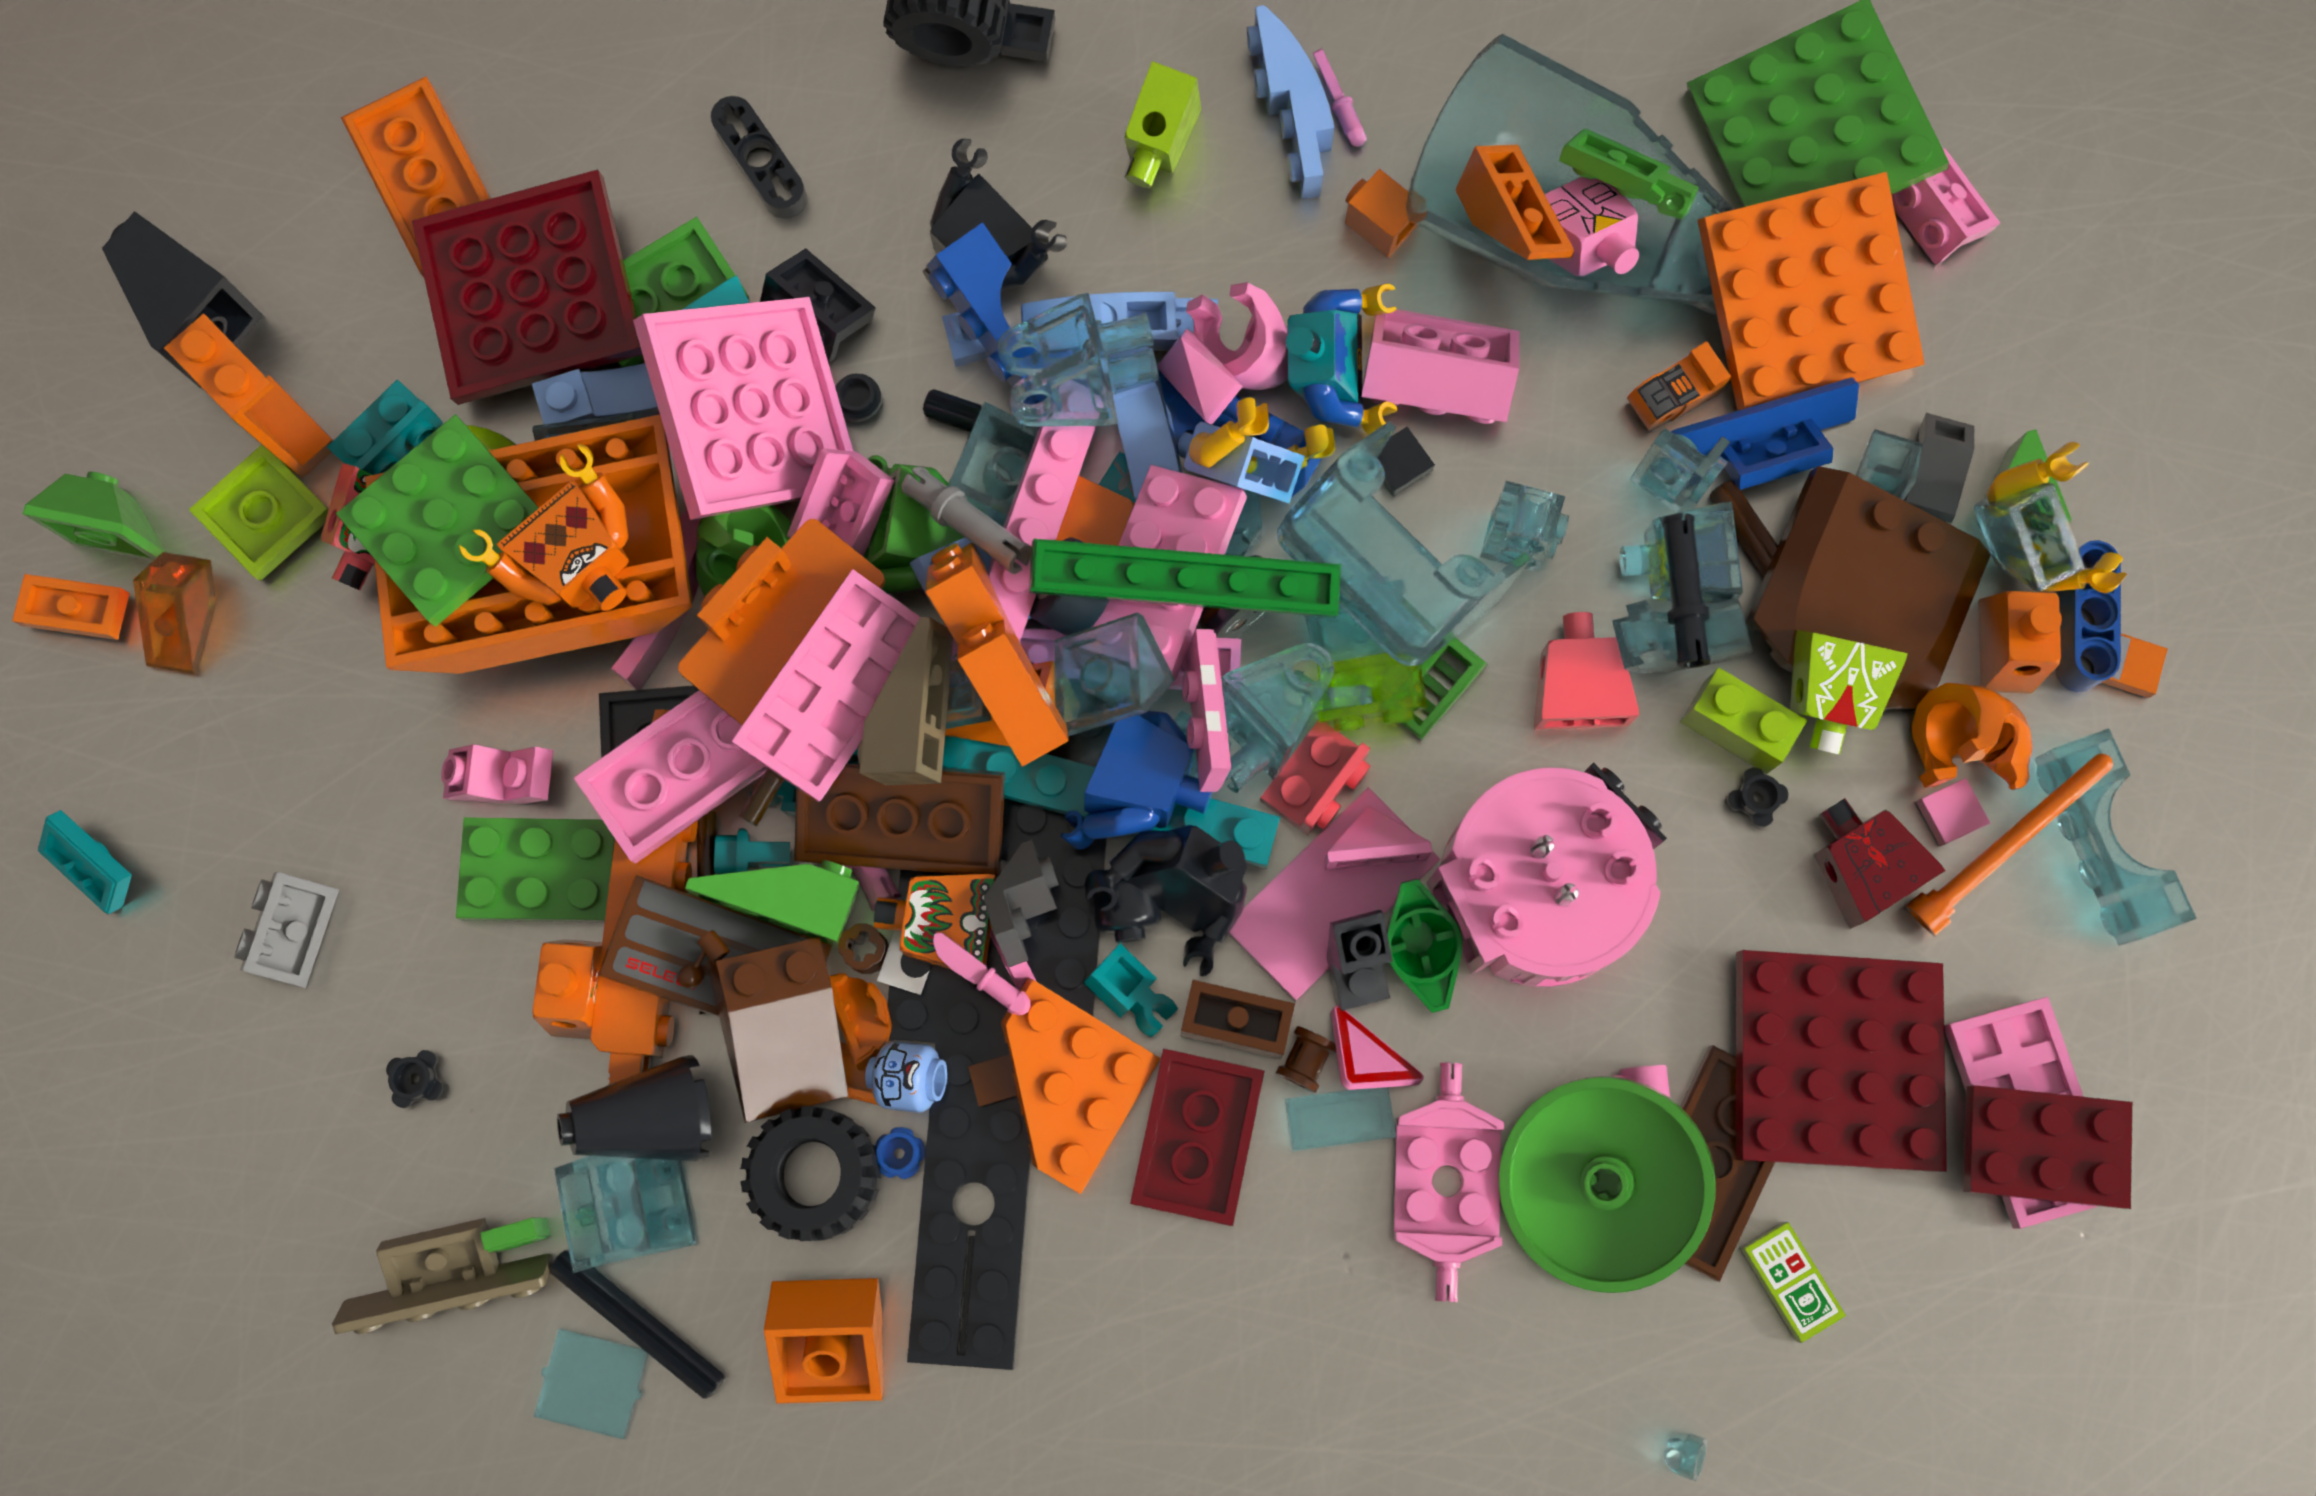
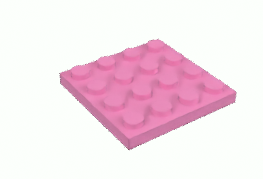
M810 297L642 314L633 320L690 520L799 501L802 498L819 452L822 449L853 451Z

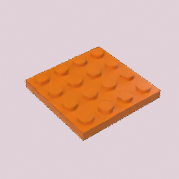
M1887 172L1697 219L1737 411L1851 377L1857 382L1925 365Z

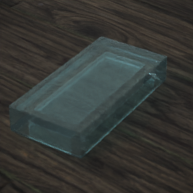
M1389 1087L1347 1090L1285 1099L1292 1152L1396 1137Z

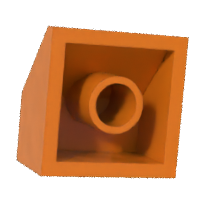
M878 1278L772 1281L764 1324V1336L776 1404L882 1400L883 1313Z

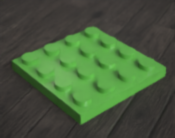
M1860 0L1687 82L1689 95L1742 208L1887 172L1892 195L1947 170L1949 166L1947 156L1870 0Z

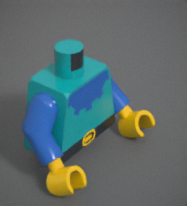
M1382 284L1364 289L1362 293H1360L1359 289L1319 291L1304 305L1303 314L1289 316L1287 320L1288 335L1286 337L1289 385L1306 401L1311 414L1316 419L1354 428L1362 424L1364 431L1371 437H1377L1397 429L1394 425L1386 424L1382 417L1397 412V407L1393 403L1384 402L1367 410L1363 409V397H1361L1362 315L1358 314L1361 308L1368 316L1394 312L1396 307L1386 308L1381 302L1382 292L1395 290L1393 285Z

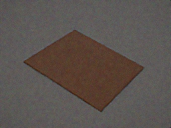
M1010 1054L968 1066L979 1107L1017 1096Z

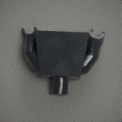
M960 139L952 148V158L957 166L950 168L939 192L930 221V236L933 249L938 254L983 222L1012 263L1004 277L1001 290L1023 287L1048 260V251L1061 252L1066 248L1067 238L1065 235L1057 234L1049 242V233L1056 227L1057 222L1040 220L1032 228L980 174L973 178L971 170L983 167L987 162L988 155L985 149L978 148L974 153L973 159L969 161L967 150L971 146L972 141L971 139ZM926 267L923 270V274L930 283L928 275L931 272Z
M1193 825L1168 831L1151 830L1141 832L1109 862L1111 868L1108 871L1099 869L1087 875L1085 880L1086 900L1101 891L1097 898L1098 909L1100 911H1107L1113 908L1117 902L1116 884L1122 878V881L1141 889L1156 902L1159 909L1193 932L1202 930L1204 933L1202 936L1192 937L1185 943L1183 967H1186L1189 960L1194 956L1204 957L1200 965L1199 975L1206 976L1213 969L1214 945L1216 942L1223 943L1243 911L1247 892L1246 884L1242 881L1247 869L1244 852L1236 842L1226 841L1220 843L1205 831Z

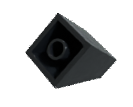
M135 211L124 223H121L114 229L110 239L102 247L150 346L200 388L202 387L164 347L203 313L237 347L264 316L225 276Z

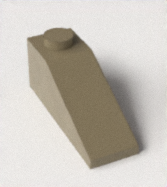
M931 617L919 618L864 721L863 739L858 746L859 774L883 785L941 784L953 636L946 626Z

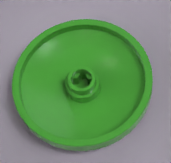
M1595 1076L1573 1080L1552 1089L1536 1100L1522 1114L1511 1130L1503 1149L1499 1169V1191L1508 1225L1520 1246L1535 1263L1557 1279L1572 1286L1595 1292L1620 1293L1654 1285L1672 1275L1690 1259L1704 1239L1710 1225L1716 1197V1179L1713 1161L1704 1137L1693 1120L1677 1103L1655 1088L1641 1082L1614 1076Z

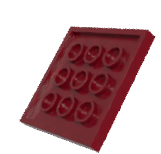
M598 169L412 220L450 399L457 405L530 386L532 383L576 369L585 371L643 355L633 320L637 317L605 180Z
M1752 950L1736 952V1160L1947 1172L1943 963Z

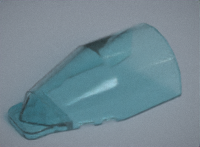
M1504 34L1494 38L1477 54L1458 80L1442 107L1423 146L1411 179L1406 203L1409 222L1534 284L1562 289L1688 303L1716 316L1717 312L1697 219L1734 209L1695 168L1689 169L1671 150L1673 145L1663 134L1658 136L1639 116L1641 111L1630 100ZM1586 128L1670 166L1669 174L1694 184L1699 188L1690 211L1682 220L1660 214L1656 205L1649 204L1648 201L1626 197L1636 209L1638 215L1635 248L1639 251L1637 263L1630 271L1624 274H1618L1606 265L1585 276H1575L1549 259L1526 260L1472 225L1455 189L1474 147L1518 144L1544 194L1582 177L1576 174L1571 166L1560 162L1559 158L1563 146L1582 129Z

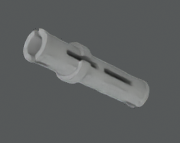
M922 466L912 469L913 474L920 478L919 482L910 474L906 475L902 483V492L928 509L935 522L941 526L949 525L1006 567L1011 574L1022 571V567L1015 562V559H1018L1027 566L1031 559L1032 547L969 503L962 490L955 486H946Z

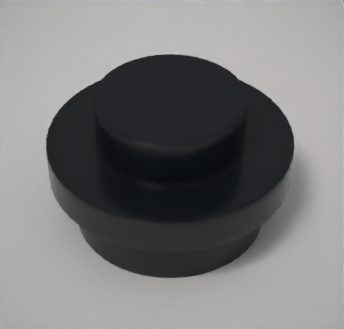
M850 374L842 378L835 386L844 419L852 422H862L870 419L878 412L882 402V395L878 384L871 377L864 374Z

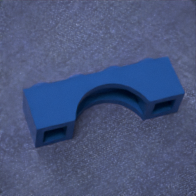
M982 222L932 258L926 265L931 272L928 278L938 295L943 299L949 298L960 313L958 321L964 332L972 340L978 339L989 354L987 362L993 373L1001 381L1007 380L1018 395L1016 403L1023 415L1031 422L1036 420L1040 425L1056 380L1062 373L1096 389L1098 386L1070 347L1061 349L1038 348L1023 341L1009 327L1003 315L1000 295L1004 277L1012 263Z

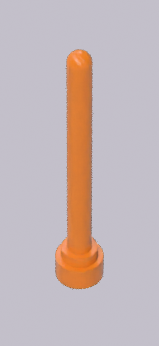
M2102 753L2095 755L1938 892L1934 889L1928 894L1921 892L1906 905L1910 914L1930 934L1936 936L1951 923L1949 917L1955 912L1953 908L1955 904L2112 769L2113 761L2111 757Z

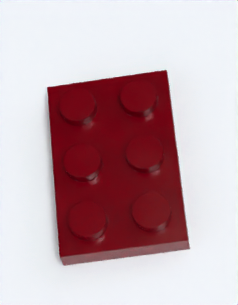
M1163 1048L1130 1204L1233 1226L1265 1070Z
M1977 1085L1966 1086L1963 1192L2116 1209H2131L2133 1102Z

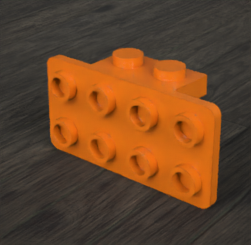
M816 519L805 521L782 548L766 537L759 546L754 545L744 552L737 563V571L724 585L719 584L715 586L705 596L701 605L702 610L697 616L708 628V631L679 662L678 670L680 674L740 725H743L852 569L880 589L885 585V577L878 568Z

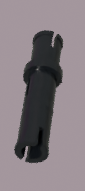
M1682 513L1666 516L1661 520L1664 529L1672 609L1667 612L1669 624L1674 625L1677 666L1686 668L1688 667L1687 663L1690 662V668H1697L1711 663L1705 621L1710 618L1709 607L1703 605L1694 527L1695 516L1686 513L1684 515L1685 520L1682 521Z

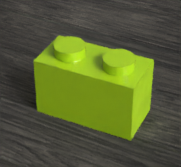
M1718 667L1704 681L1680 723L1753 767L1760 768L1765 774H1768L1783 763L1808 720Z

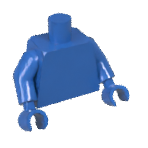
M1127 702L1118 704L1117 710L1119 715L1116 721L1108 720L1106 722L1111 733L1085 790L1084 811L1091 814L1084 817L1078 811L1071 810L1065 816V820L1076 828L1071 833H1062L1061 838L1072 847L1079 850L1085 849L1091 845L1094 839L1151 831L1154 827L1166 828L1176 804L1202 814L1206 812L1213 792H1200L1199 779L1189 775L1193 763L1194 749H1189L1186 735L1168 713L1139 709L1133 710Z

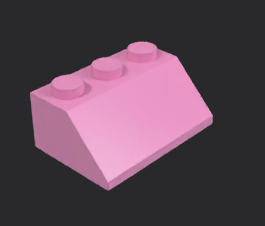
M1399 309L1392 313L1375 316L1361 397L1371 398L1376 404L1391 402L1395 406L1398 404L1416 406L1421 411L1432 415H1443L1446 412L1466 415L1470 420L1482 424H1489L1494 421L1507 423L1519 372V331Z

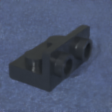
M806 248L766 273L760 302L810 297L828 364L836 358L839 343L872 321L876 308Z

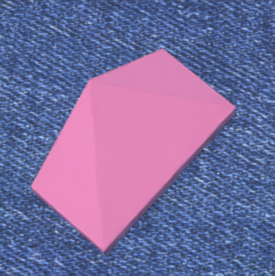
M1188 329L1182 333L1157 365L1158 370L1203 420L1211 425L1243 387L1198 337Z
M1368 806L1327 852L1324 859L1325 870L1426 861L1432 853L1431 842Z

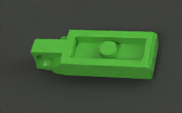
M1586 128L1582 129L1563 146L1559 158L1560 162L1571 166L1573 171L1579 176L1606 182L1616 187V190L1621 195L1631 199L1648 201L1649 204L1656 205L1660 214L1681 220L1689 213L1699 188L1694 184L1669 174L1670 166Z

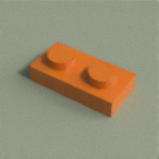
M24 574L12 621L23 627L118 640L130 593L121 587Z

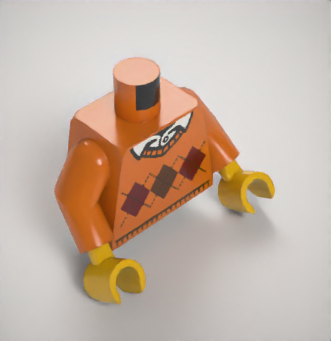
M577 444L580 451L587 458L586 466L581 469L570 467L563 454L560 456V465L566 474L579 477L582 480L580 486L572 479L497 543V546L503 552L496 553L492 549L493 543L491 538L481 530H471L485 541V550L481 555L472 556L460 544L459 550L464 558L470 561H482L487 565L486 572L519 598L547 605L563 600L569 606L575 608L591 597L601 610L607 611L619 605L627 593L624 586L615 577L629 562L622 549L628 540L626 512L623 502L602 473H595L593 470L591 450L585 445Z

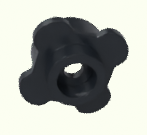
M1753 767L1743 773L1742 784L1738 790L1729 793L1727 801L1732 810H1741L1750 816L1755 826L1766 827L1773 821V812L1780 804H1784L1788 800L1789 794L1783 784H1779L1773 777L1765 775L1760 768ZM1755 793L1762 795L1761 802L1754 800Z
M422 1050L416 1057H397L388 1063L386 1067L388 1084L393 1092L392 1102L396 1106L408 1108L412 1105L413 1101L424 1098L433 1101L442 1095L444 1086L442 1082L437 1080L435 1066L438 1063V1058L435 1053ZM414 1074L419 1076V1081L416 1084L411 1083V1076Z

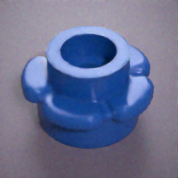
M904 1127L893 1128L890 1134H883L876 1141L877 1166L880 1167V1172L884 1176L889 1178L898 1176L900 1179H907L919 1171V1162L925 1158V1146L920 1138L913 1136L912 1130ZM899 1148L904 1150V1156L901 1159L895 1157V1151Z

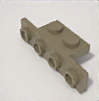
M485 1218L381 1241L376 1253L388 1290L343 1301L332 1322L335 1334L354 1331L356 1334H364L378 1329L385 1323L406 1319L409 1322H417L432 1316L437 1311L455 1307L469 1310L483 1305L490 1299L511 1295L514 1298L529 1296L546 1285L550 1274L549 1268L553 1263L551 1255L547 1253L499 1264L496 1252L488 1253V1251H484L480 1232L489 1230Z

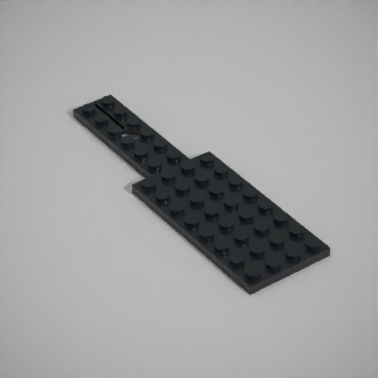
M1065 684L1076 705L1068 735L1069 741L1046 754L1096 767L1111 733L1106 722L1108 720L1116 721L1118 687ZM1004 798L1001 859L1009 862L1021 843L1032 840L1039 859L1047 856L1050 857L1059 882L1058 886L1050 888L1057 909L1027 919L1031 932V937L1023 939L1029 959L1027 963L1038 983L1094 1017L1095 994L1083 982L1097 968L1100 931L1095 926L1092 897L1086 900L1085 880L1090 872L1099 869L1105 870L1107 838L1094 839L1091 845L1085 849H1075L1061 838L1062 833H1071L1076 828L1065 820V814ZM900 869L898 891L901 897L897 898V900L906 899L909 882L912 877L965 874ZM990 938L986 965L988 970L991 967L994 968L996 974L1016 988L992 938ZM903 954L900 964L907 976L919 978L928 971L929 973L921 995L889 985L888 1007L892 1020L889 1041L935 1044V1050L938 1053L939 1059H943L947 1066V1083L943 1097L940 1101H934L929 1110L907 1362L1013 1370L1015 1365L1031 1155L1028 1146L1030 1142L1025 1119L1021 1115L1018 1097L1014 1096L979 1107L968 1066L1010 1054L1008 1044L1005 1043L1001 1021L1008 1009L984 990L979 991L977 989L978 984H973L953 970ZM969 1183L985 1185L994 1197L995 1204L992 1215L988 1220L979 1225H969L962 1222L954 1210V1198L957 1192ZM968 1230L975 1231V1236H969L960 1349L958 1354Z

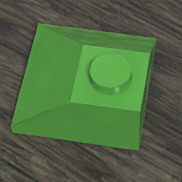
M89 471L86 477L65 473L25 504L22 513L74 545L164 563L168 554L136 499L118 487L119 481L102 473Z

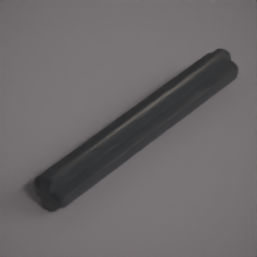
M564 1250L556 1257L549 1268L550 1274L704 1399L710 1398L718 1390L725 1377L716 1367L573 1250Z

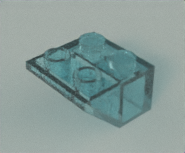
M587 1156L554 1168L573 1273L697 1245L681 1161Z

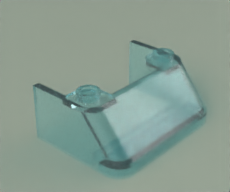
M1389 421L1344 451L1287 512L1277 529V539L1283 550L1294 561L1341 564L1339 605L1394 660L1404 665L1416 666L1425 662L1496 606L1532 558L1524 552L1497 574L1478 558L1466 554L1455 555L1444 564H1441L1372 496L1379 490L1385 480L1384 468L1377 458L1397 428Z

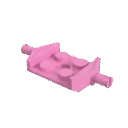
M1443 1062L1440 1063L1441 1095L1436 1096V1102L1402 1115L1396 1121L1393 1240L1432 1260V1266L1437 1267L1435 1301H1446L1447 1285V1301L1458 1302L1457 1268H1460V1263L1502 1246V1237H1499V1169L1501 1162V1131L1504 1130V1121L1465 1102L1464 1097L1460 1096L1463 1064H1452L1451 1078V1063ZM1441 1166L1452 1167L1460 1176V1188L1451 1197H1444L1438 1194L1432 1184L1433 1174Z

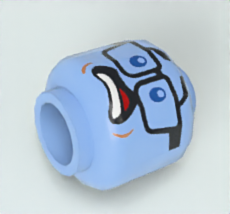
M892 1041L886 1043L880 1049L877 1057L870 1058L866 1067L865 1082L866 1086L872 1089L875 1101L882 1108L920 1113L928 1110L934 1101H940L943 1097L947 1083V1066L943 1059H939L937 1051L928 1044Z

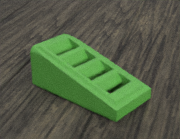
M1447 631L1383 708L1418 738L1423 740L1477 679L1488 663ZM1448 651L1468 667L1463 675L1442 659ZM1434 667H1437L1455 682L1450 690L1429 674ZM1421 681L1442 698L1437 706L1415 689ZM1408 696L1429 713L1424 721L1402 704Z

